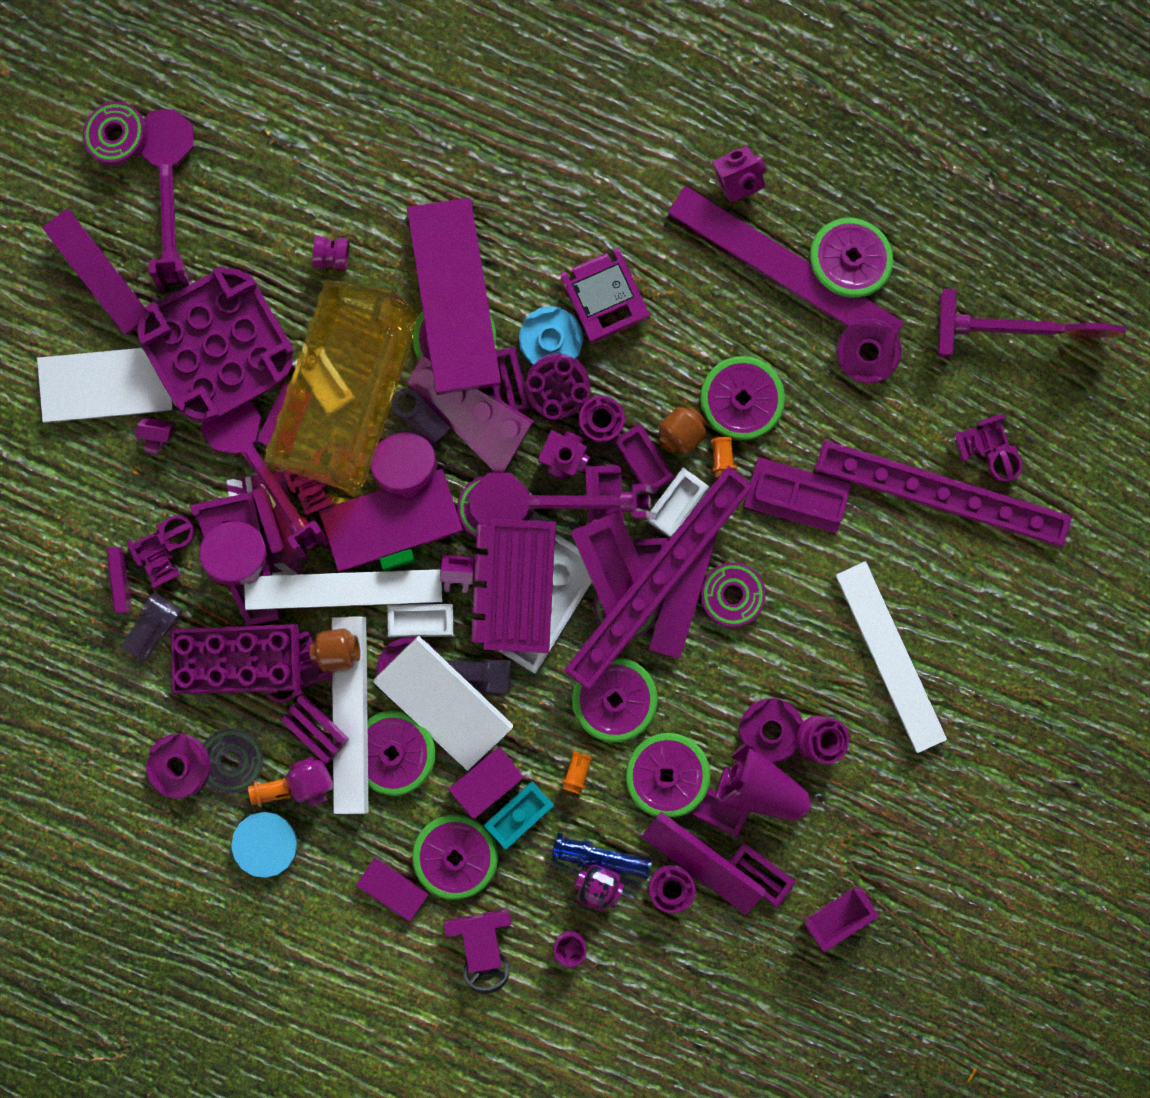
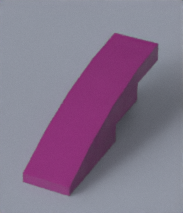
M68 208L44 225L42 229L127 336L138 328L139 320L146 307L118 270L111 264L96 242L86 232L74 214Z
M717 533L663 599L649 650L680 659Z

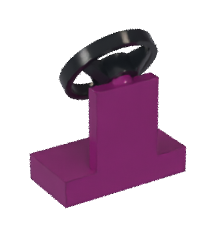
M510 908L446 919L444 922L446 937L458 934L463 935L467 958L463 974L466 984L477 993L489 994L496 992L508 981L510 969L506 958L499 953L495 928L511 925ZM501 961L505 964V973L497 969L502 967ZM468 969L469 973L475 972L470 979H468L467 975ZM493 977L502 979L498 984L488 988L474 985L480 979L490 980Z

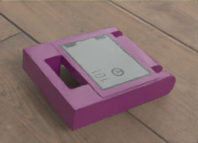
M619 248L612 250L616 259L614 262H611L608 254L605 253L571 268L575 277L571 281L566 271L559 274L591 345L650 319L648 309ZM627 306L630 317L602 328L598 318Z

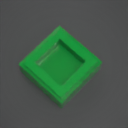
M411 548L380 558L384 571H392L413 564L416 561Z

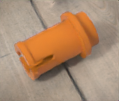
M732 437L711 439L714 468H711V470L715 472L716 478H719L727 466L737 470V465H734Z
M573 751L566 778L561 780L564 783L563 790L581 795L582 789H586L584 782L593 757Z
M285 778L258 784L255 781L254 785L248 786L251 805L258 804V807H262V803L291 798Z

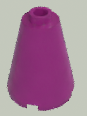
M743 744L733 753L731 758L736 761L731 769L725 766L718 783L716 798L720 799L718 801L720 804L790 821H796L800 817L804 818L810 809L811 801L809 800V793L753 746Z

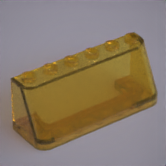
M333 280L325 281L323 289L318 296V304L313 319L308 325L307 336L302 351L298 355L292 380L287 386V394L282 409L277 416L275 430L271 441L267 445L264 462L272 467L342 489L359 491L363 487L413 340L417 320L415 310L395 292L388 289Z

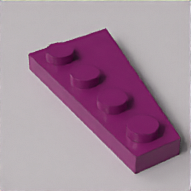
M426 354L421 356L407 381L408 385L495 473H506L534 424V420L482 388L436 395L431 357Z
M252 492L190 505V509L193 515L196 516L204 537L211 529L222 523L238 521L253 526L259 531L265 542L260 515ZM268 553L265 565L259 576H272ZM244 584L229 586L247 626L281 620L279 609L245 610Z

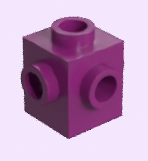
M748 146L733 150L729 154L712 161L719 186L730 203L743 197L751 196L756 191L766 187L762 175L767 173L764 162L760 155L754 156Z
M551 430L538 458V463L549 467L548 474L565 481L567 476L574 478L576 472L583 474L590 456L585 454L587 446L582 444L583 438L568 431L563 436ZM567 451L571 454V458L564 461L559 455Z

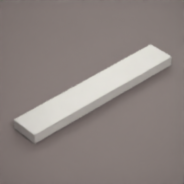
M866 561L836 574V579L915 752L919 753L947 740Z
M441 569L259 576L251 584L244 583L245 610L442 602Z
M332 617V630L346 628L352 635H356L360 643L361 652L360 660L355 662L351 670L332 673L333 723L349 738L348 742L333 758L334 814L369 813L366 617ZM333 736V743L336 744L338 740Z

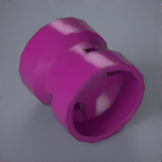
M316 235L313 248V268L324 269L326 266H333L336 270L346 271L349 258V239L338 238L336 241H332L326 236Z
M566 931L556 938L554 942V955L561 965L574 967L578 966L585 959L587 947L585 939L581 934L575 931Z

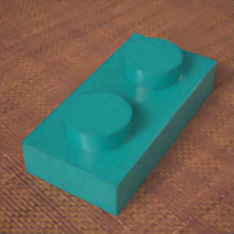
M531 781L486 822L484 826L506 850L547 813L554 804Z

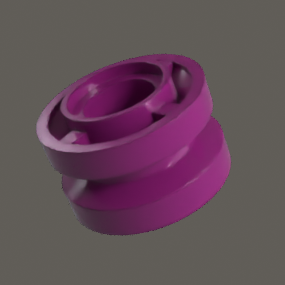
M595 396L586 401L580 410V429L586 438L595 443H607L619 436L624 426V411L621 405L609 396ZM599 411L608 413L611 417V423L605 428L595 426L592 421L595 413Z
M812 716L800 725L796 736V743L799 752L806 759L823 764H833L846 754L849 746V734L845 725L837 719ZM824 734V735H825V741H824L823 745L821 746V742H820V741H821L822 735Z
M665 865L657 869L650 878L649 894L652 902L658 909L667 913H678L688 908L695 897V884L691 875L684 868L677 865ZM675 880L680 883L681 891L677 896L667 897L663 894V886L667 881Z

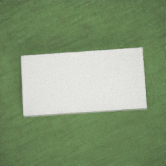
M142 348L37 358L43 423L174 411V405Z
M555 534L549 651L592 583L577 546ZM497 650L535 674L548 654Z
M420 636L414 639L373 681L420 727L425 728L432 738L467 771L512 730L513 724Z

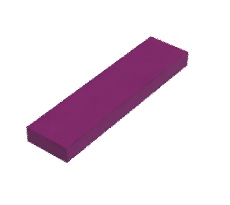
M662 812L657 815L641 836L745 915L757 904L766 891L765 888Z

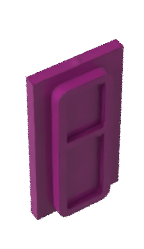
M760 457L757 458L752 479L749 481L754 487L746 496L745 508L835 534L838 533L844 511L846 510L851 487L850 483Z
M619 510L599 519H594L592 522L570 531L606 617L644 571Z

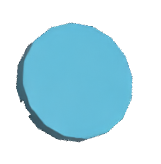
M555 306L541 307L530 313L521 326L519 333L520 350L525 359L532 365L541 357L552 353H563L577 358L583 344L582 328L576 317L566 310Z
M264 811L252 814L240 822L233 833L231 847L234 859L242 870L252 876L266 878L278 875L290 866L296 855L298 841L296 832L287 819L278 814Z

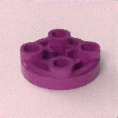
M552 353L541 357L531 366L526 376L525 390L529 403L538 413L552 420L563 419L580 411L590 396V380L585 367L576 358L563 353Z
M400 432L386 437L377 445L371 457V471L378 485L385 491L399 494L406 498L415 496L420 489L425 487L433 478L438 467L435 452L429 441L423 436L412 432Z
M238 521L222 523L211 529L204 537L199 552L200 561L208 578L211 581L229 586L255 582L267 558L265 542L259 531L247 523Z

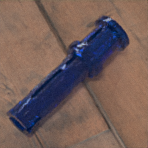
M559 832L556 834L551 854V861L554 862L558 859L576 863L579 868H586L587 865H598L645 880L649 877V866L651 867L652 859L592 846V842L588 839L578 841L563 837V833Z

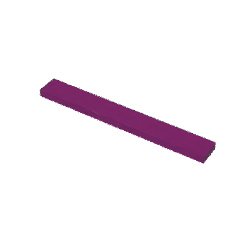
M687 186L683 187L667 213L672 218L846 327L860 319L874 318L885 321L898 333L904 324L903 321L864 297H843L828 290L817 279L810 263Z
M823 440L814 472L1060 548L1064 546L1072 516L827 440Z
M727 466L563 671L590 691L754 486L730 466Z

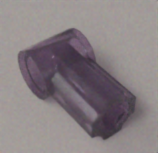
M400 389L393 395L391 405L394 412L417 434L427 439L432 447L451 429L412 389ZM406 394L413 396L416 401L415 408L407 413L400 411L397 405L399 398Z
M157 592L153 593L141 609L139 620L121 646L133 656L146 661L163 635L168 634L170 629L175 626L183 610Z
M482 659V662L447 660L450 666L475 689L480 690V692L510 693L511 661Z

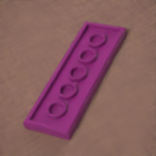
M471 197L407 207L436 395L500 386L501 379Z

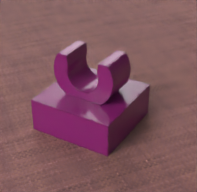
M144 417L137 424L135 438L146 439V454L158 455V452L162 450L163 442L168 443L174 436L176 422Z
M443 555L440 582H444L446 592L450 591L451 583H461L463 585L462 593L468 592L469 584H473L475 557Z

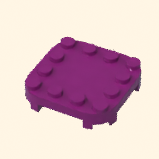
M224 266L213 269L211 274L156 303L153 301L144 308L145 311L139 320L137 333L144 353L175 407L183 416L196 423L219 419L271 391L284 382L293 369V349L290 340L287 339L259 290L257 282L249 273L246 274L238 269L225 268Z

